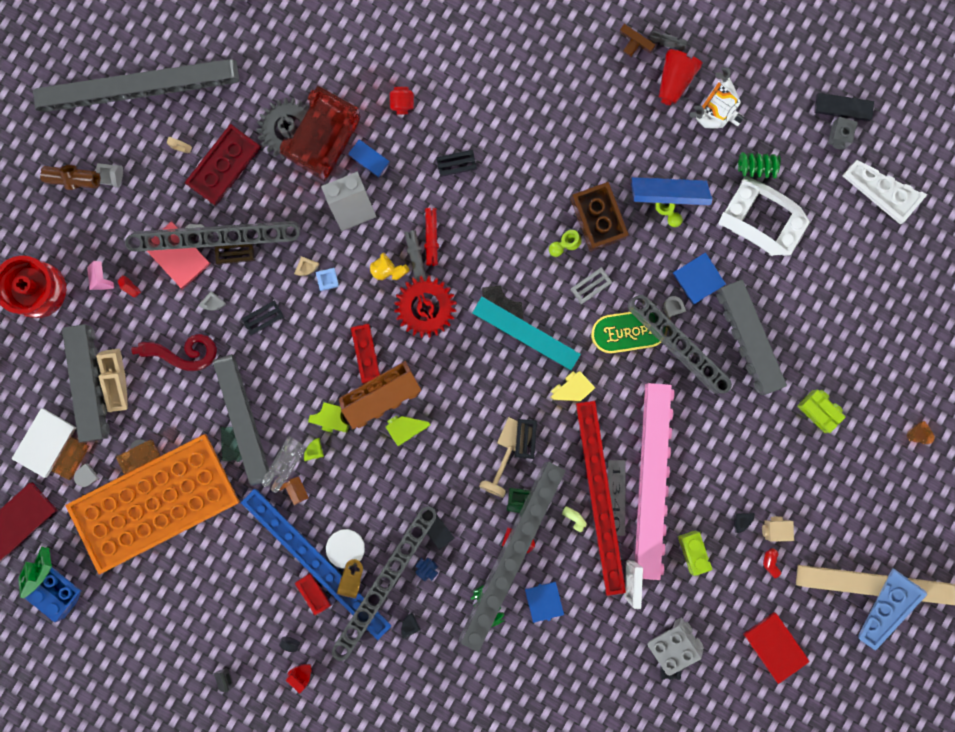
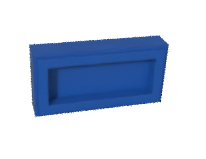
M360 139L348 153L349 157L378 178L390 163Z

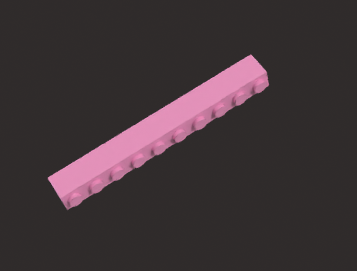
M648 383L645 384L635 562L643 567V579L660 580L661 575L664 574V564L661 561L662 556L665 555V544L662 543L663 536H666L664 517L667 516L668 511L667 505H665V497H668L669 487L666 486V478H669L670 475L667 458L670 459L671 456L668 439L672 437V428H669V422L673 418V409L670 408V404L674 400V389H671L672 385Z

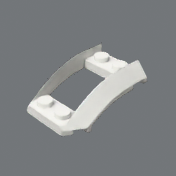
M748 176L742 180V184L719 221L720 226H724L751 241L771 256L791 255L810 224L809 219L799 205L775 189ZM758 194L775 201L792 213L776 241L743 222Z

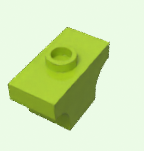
M325 402L321 411L318 414L310 415L308 420L310 423L322 426L321 430L333 432V429L348 433L350 426L343 420L340 406Z

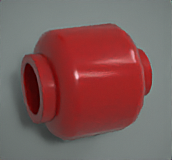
M394 87V90L389 93L390 109L397 111V115L408 114V110L414 108V93L409 90V87Z

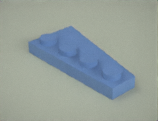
M892 568L858 635L859 639L876 651L927 596V592Z

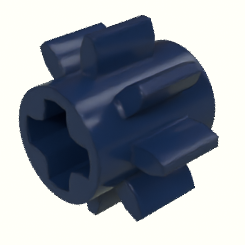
M429 557L425 560L421 558L415 564L418 568L415 573L425 582L428 578L432 581L438 575L436 569L439 566Z

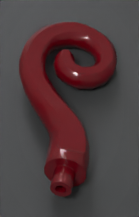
M195 334L186 340L184 351L189 357L198 358L200 352L194 350L193 345L196 342L203 343L206 346L207 352L205 357L198 361L184 360L168 348L154 342H139L137 347L131 348L133 355L139 354L140 357H159L185 371H199L212 364L217 354V347L214 341L207 335Z

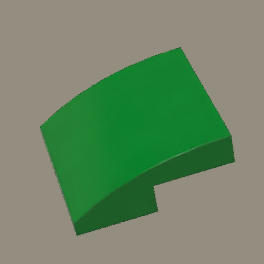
M41 546L35 562H25L18 578L20 598L30 595L49 573L52 567L49 548Z

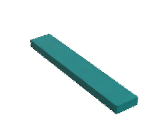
M482 296L472 312L474 315L569 370H572L581 355Z

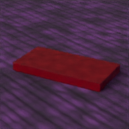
M229 124L184 183L216 207L261 149V146L232 124Z
M33 482L28 483L0 509V563L58 511Z

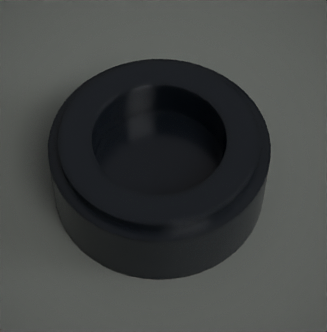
M284 636L281 638L279 646L285 651L297 652L300 642L294 638Z

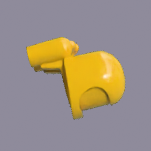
M384 252L380 254V258L370 264V272L377 280H384L391 275L392 280H399L410 271L406 264L395 267Z

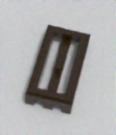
M254 244L215 246L216 264L223 265L255 261ZM249 247V250L219 252L222 249ZM250 255V257L220 259V257Z

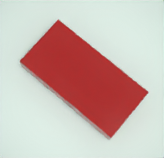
M311 573L295 582L296 587L315 616L332 606L321 585Z

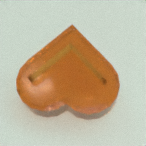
M925 421L919 422L907 432V438L911 442L931 444L935 439L932 430Z

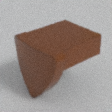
M294 477L277 486L279 491L286 488L294 505L309 498L300 477Z

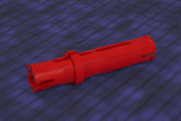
M425 208L426 244H424V249H426V266H431V264L432 266H438L437 249H439V244L437 243L436 208H432V210L431 208Z

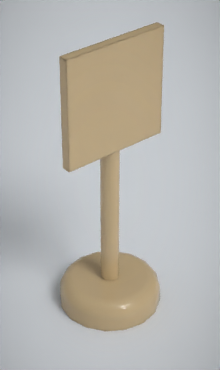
M509 417L497 444L508 449L493 483L482 481L479 485L481 489L504 498L506 492L497 484L512 450L515 451L517 421ZM525 424L521 425L520 454L523 453ZM530 426L528 429V443L532 435V427Z

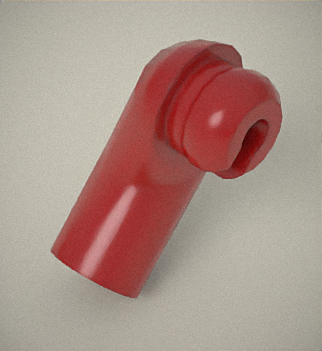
M771 548L764 555L763 565L772 577L776 579L782 574L776 566L779 553L776 549Z

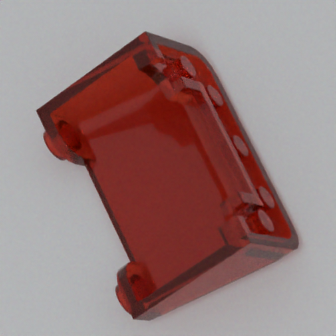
M317 85L316 89L312 90L308 96L310 108L293 138L284 139L279 149L282 156L325 182L358 126L361 116L358 107Z

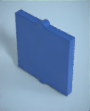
M556 581L543 585L539 583L538 586L525 589L533 623L543 620L550 621L551 618L564 615Z

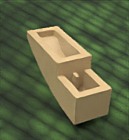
M120 349L101 351L96 356L101 372L99 380L107 411L127 410V387Z

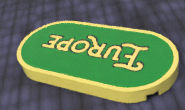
M631 312L603 316L597 320L591 331L593 344L599 350L610 354L651 348L661 343ZM650 313L649 320L654 323L655 316ZM663 327L662 332L666 336L668 328Z

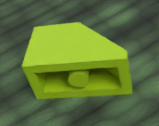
M396 415L387 421L389 425L385 427L397 446H400L431 426V424L426 421L403 416L398 418Z

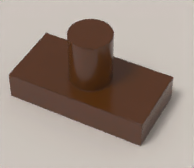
M623 24L620 33L630 40L623 52L632 58L640 46L651 54L655 44L626 24Z

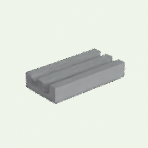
M601 267L570 290L582 305L613 282ZM598 274H602V277L597 279L595 282L587 286L579 293L577 292L578 288L583 286L585 283L593 279ZM604 279L607 281L605 284H603L602 286H600L595 291H593L592 293H590L582 299L581 295L589 291L591 288L599 284Z

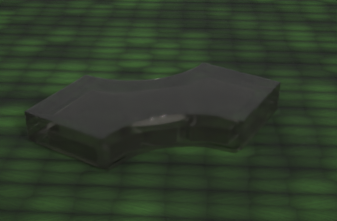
M501 285L482 287V294L485 299L524 321L522 302L512 301L507 298L502 291Z

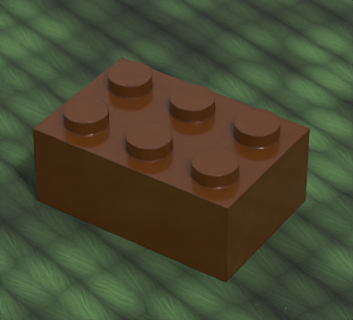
M609 182L572 194L570 200L590 252L623 241L629 236Z

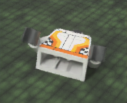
M721 68L723 75L720 72L715 74L717 79H722L721 82L718 81L703 105L693 106L696 112L690 113V117L696 118L704 128H723L728 121L739 126L744 119L743 115L735 111L741 101L730 79L731 73L729 68Z

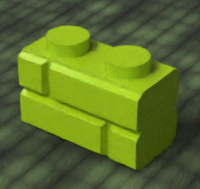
M812 390L797 407L824 433H831L846 418L842 413L843 409L836 403L832 404L828 400L829 395L823 390Z
M695 530L677 536L689 573L697 576L711 571L712 567L708 561L709 558L700 532Z

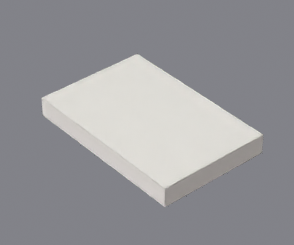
M40 409L13 455L12 460L47 478L76 427L51 412Z
M627 560L625 574L626 593L624 598L634 609H641L643 567L634 560Z

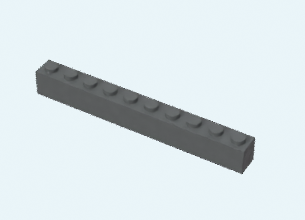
M544 462L458 639L461 644L477 652L480 651L566 470L551 462Z

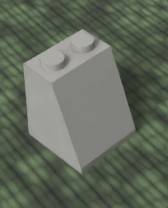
M358 172L321 186L341 231L376 218Z

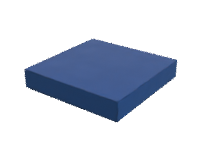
M706 252L673 272L674 277L692 305L726 285Z

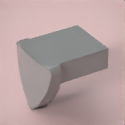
M97 163L96 172L100 173V184L119 188L123 177V166Z

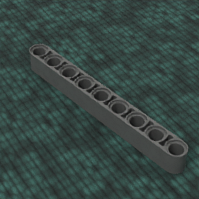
M294 221L136 231L125 239V245L128 250L138 252L287 242L296 240L300 235L301 228ZM294 227L297 234L289 235L286 229ZM267 229H276L277 236H269ZM248 230H256L258 233V237H250L248 234ZM229 231H236L239 236L238 239H232L229 236ZM210 232H216L219 240H212ZM191 233H195L199 236L198 242H194L191 240ZM172 234L179 237V243H174L171 240ZM157 236L160 239V244H154L151 237ZM132 237L140 240V246L132 243Z
M426 506L419 511L332 649V655L336 660L344 661L349 657L436 519V512L432 507ZM425 510H430L433 513V518L429 521L422 518V513ZM414 527L422 529L423 533L420 537L412 535L411 530ZM405 543L410 544L412 547V551L408 554L401 551V546ZM397 560L401 563V568L395 571L390 567V563ZM387 577L390 580V585L382 587L380 585L381 578ZM370 595H378L380 601L377 604H372L369 601ZM361 611L367 612L369 619L366 621L360 620L358 613ZM348 629H356L358 636L355 638L349 637ZM344 646L347 649V653L340 655L337 652V647Z

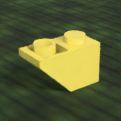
M573 371L565 378L567 382L563 386L558 384L551 390L553 395L550 398L562 401H581L595 387L581 371L577 373Z

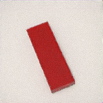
M370 324L350 327L362 384L380 375Z

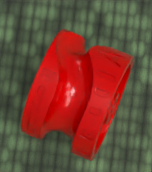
M23 255L9 258L0 265V305L7 311L31 318H44L55 313L63 304L67 291L66 282L56 267L33 257Z

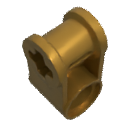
M351 559L346 563L337 590L338 595L356 599L363 572V566L359 560ZM354 563H357L359 571H355L354 574H352L351 570L348 569V567L353 566Z

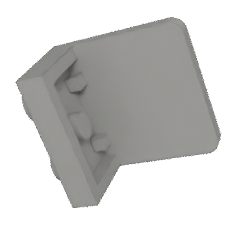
M682 617L675 620L672 629L648 642V647L667 675H672L702 659L703 644L698 638L694 637L690 624L684 622Z

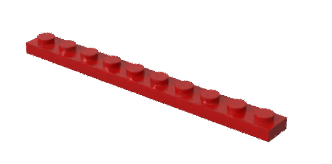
M595 401L576 403L606 596L626 593L596 403Z

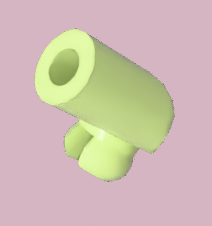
M566 506L562 515L575 521L576 523L573 528L583 532L584 527H586V521L580 513Z

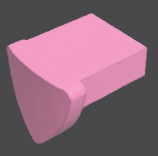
M93 261L87 267L89 289H113L114 283L103 279L101 261Z

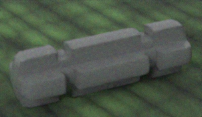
M653 31L650 36L652 43L657 44L659 42V45L670 48L677 47V50L684 51L687 45V40L680 38L678 40L677 37L667 34L660 35V32Z

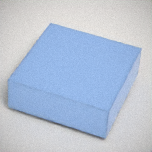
M335 268L316 272L320 291L339 287Z

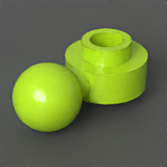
M656 203L658 213L668 215L667 222L671 227H678L682 224L683 218L681 214L674 212L676 204L669 203V206H665L663 203Z
M568 230L563 234L561 242L550 244L549 253L554 257H559L565 248L575 250L581 245L582 238L577 231Z

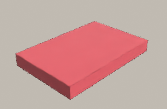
M171 221L162 230L179 228ZM171 235V240L174 243L180 242L177 235ZM157 236L151 239L154 244H160V239ZM197 248L147 251L181 289H184L211 264Z

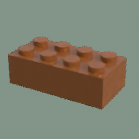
M404 361L339 398L342 413L352 429L365 426L373 418L381 417L390 408L395 409L399 407L406 399L415 398L422 390L407 362Z

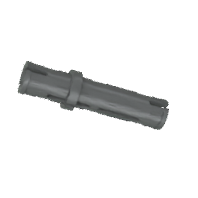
M411 230L410 233L407 231L404 233L408 245L407 254H410L415 279L418 282L420 276H423L424 281H426L427 278L420 252L422 248L419 246L416 230Z

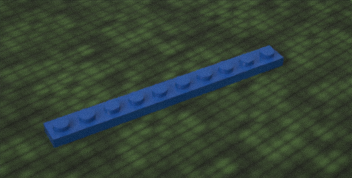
M255 488L240 503L354 615L364 596L359 591L356 599L338 595L337 590L343 575ZM361 611L358 613L360 620L366 621L369 619L367 612ZM377 611L366 629L379 640L392 625Z

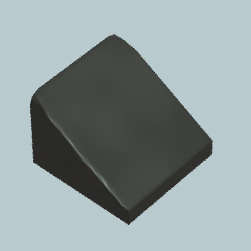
M226 668L214 673L219 691L228 692L233 687L229 670Z

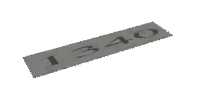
M608 460V484L616 534L618 536H625L626 460Z

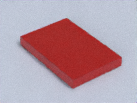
M775 612L743 633L778 684L810 662Z

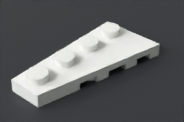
M858 160L853 162L842 175L899 224L904 223L927 196V194L918 192L907 184L895 181V178L889 175L885 176L879 173V170Z

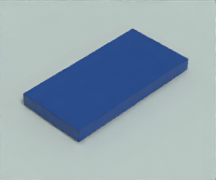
M631 177V188L635 202L692 205L712 204V196L707 181Z

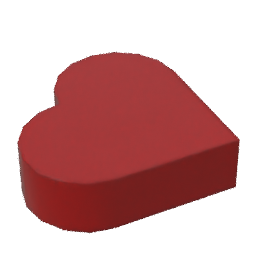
M122 275L118 279L120 289L135 298L141 293L140 289L126 276Z

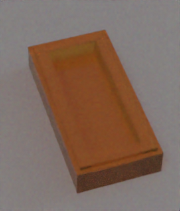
M70 437L52 472L67 480H71L90 446L84 442H79L74 437Z
M150 439L117 456L116 459L123 473L127 474L160 457V454L153 440Z

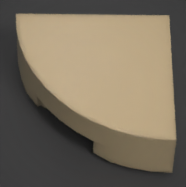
M168 137L167 144L172 149L184 153L191 152L192 147L190 145Z
M301 256L294 274L298 276L310 275L317 270L320 264Z

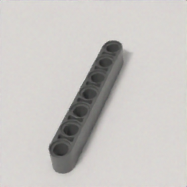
M638 295L629 300L628 310L711 392L721 394L730 391L732 387L731 380L647 297ZM636 300L641 302V309L635 307ZM650 313L655 316L654 323L649 320ZM663 327H667V328H668V330H669V335H668V336H665V335L663 334V332H662ZM677 340H680L682 342L683 346L681 350H679L676 346ZM692 353L696 356L695 363H692L690 360ZM705 367L709 369L708 376H705L704 374ZM719 380L723 383L721 390L717 386Z
M233 354L213 360L214 368L248 480L251 486L270 481L271 473L236 359Z

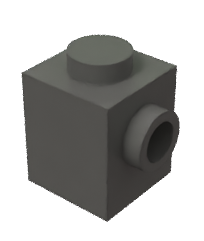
M842 117L837 118L832 123L827 144L833 145L836 149H846L853 142L858 122Z

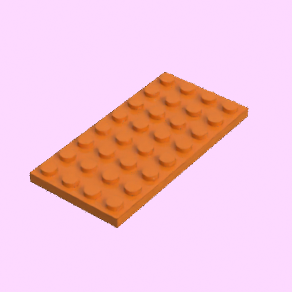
M204 434L65 506L100 575L239 504L240 501L207 434Z

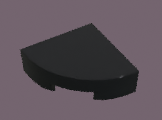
M734 513L735 533L744 532L754 521L755 513Z
M413 612L409 613L402 623L401 635L403 639L421 630Z

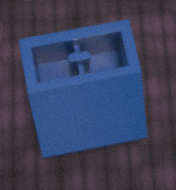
M51 567L43 582L25 599L56 623L64 619L76 605L81 590Z

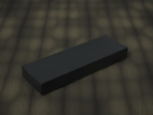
M818 93L816 95L814 113L871 121L874 101Z

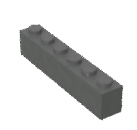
M743 279L718 289V302L723 304L725 319L731 323L733 328L731 329L732 335L735 340H738L740 345L739 352L746 359V369L754 378L755 382L753 385L756 392L760 393V395H767L787 387Z
M86 324L62 328L78 441L91 442L108 439L110 427L106 423L105 415L107 414V408L103 404V392L99 380L101 372L97 364L96 355L98 350L94 344L96 338L95 331L92 326Z

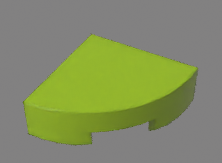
M320 438L313 440L307 446L304 453V461L324 457Z

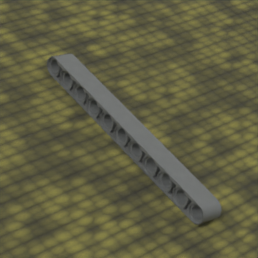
M228 59L41 87L33 90V98L36 111L49 112L234 84L239 82L237 61Z

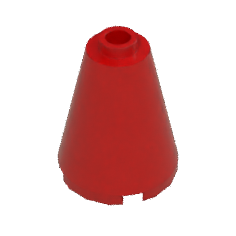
M669 49L667 51L659 91L661 103L671 106L672 103L676 104L700 70L703 64L701 60L694 56L690 58L687 56V53Z

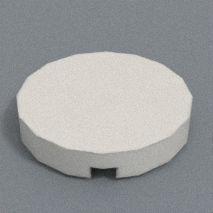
M350 529L335 532L328 539L326 545V555L329 561L340 568H345L346 563L351 559L360 561L365 552V544L362 537Z

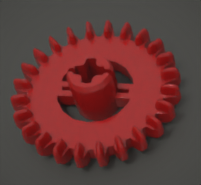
M420 276L418 282L415 278H412L413 284L405 282L407 288L400 287L403 294H396V297L400 299V301L394 302L395 305L399 306L394 312L400 313L396 320L403 319L400 326L408 325L406 332L413 329V336L418 331L421 338H423L425 332L430 338L432 331L438 336V329L445 332L443 325L451 326L448 319H455L450 314L457 311L451 307L457 304V302L450 300L455 295L453 293L448 294L451 288H443L445 282L443 281L438 284L437 277L433 282L430 276L427 277L426 281H424L423 276ZM423 293L432 294L439 301V311L435 317L432 315L434 312L433 301L426 298ZM420 295H421L422 298H423V302H424L427 306H429V307H428V308H429L428 313H427V311H425V309H421V308H422V299H421ZM416 296L419 299L417 302V312L422 317H426L427 320L417 318L412 312L411 304Z

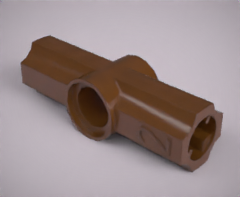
M65 165L62 167L43 166L40 173L42 182L64 185V188L67 190H74L79 187L97 189L100 186L101 180L100 173L80 170L75 165Z

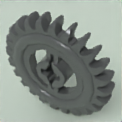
M285 97L284 104L277 99V106L270 102L271 110L264 108L267 115L260 114L264 121H257V124L262 127L258 128L257 132L262 134L258 136V139L264 141L262 146L268 147V153L274 151L273 155L275 157L281 153L282 159L286 155H288L289 159H292L293 154L299 158V152L306 154L305 148L312 149L310 143H316L313 137L319 134L314 130H317L319 125L314 124L318 119L317 117H312L314 115L313 110L308 112V104L302 108L303 102L301 100L296 105L294 98L289 103ZM287 116L295 117L301 123L302 130L297 139H295L297 127L294 121ZM285 121H286L287 124L289 125V133H288V131L286 130V123H285ZM277 122L279 131L283 137L288 138L289 142L281 141L275 135Z

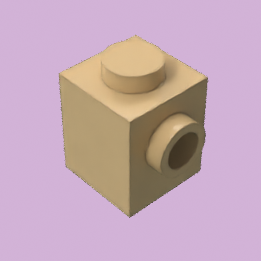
M773 516L771 520H765V525L762 526V534L765 540L794 541L793 521L783 520L781 516Z

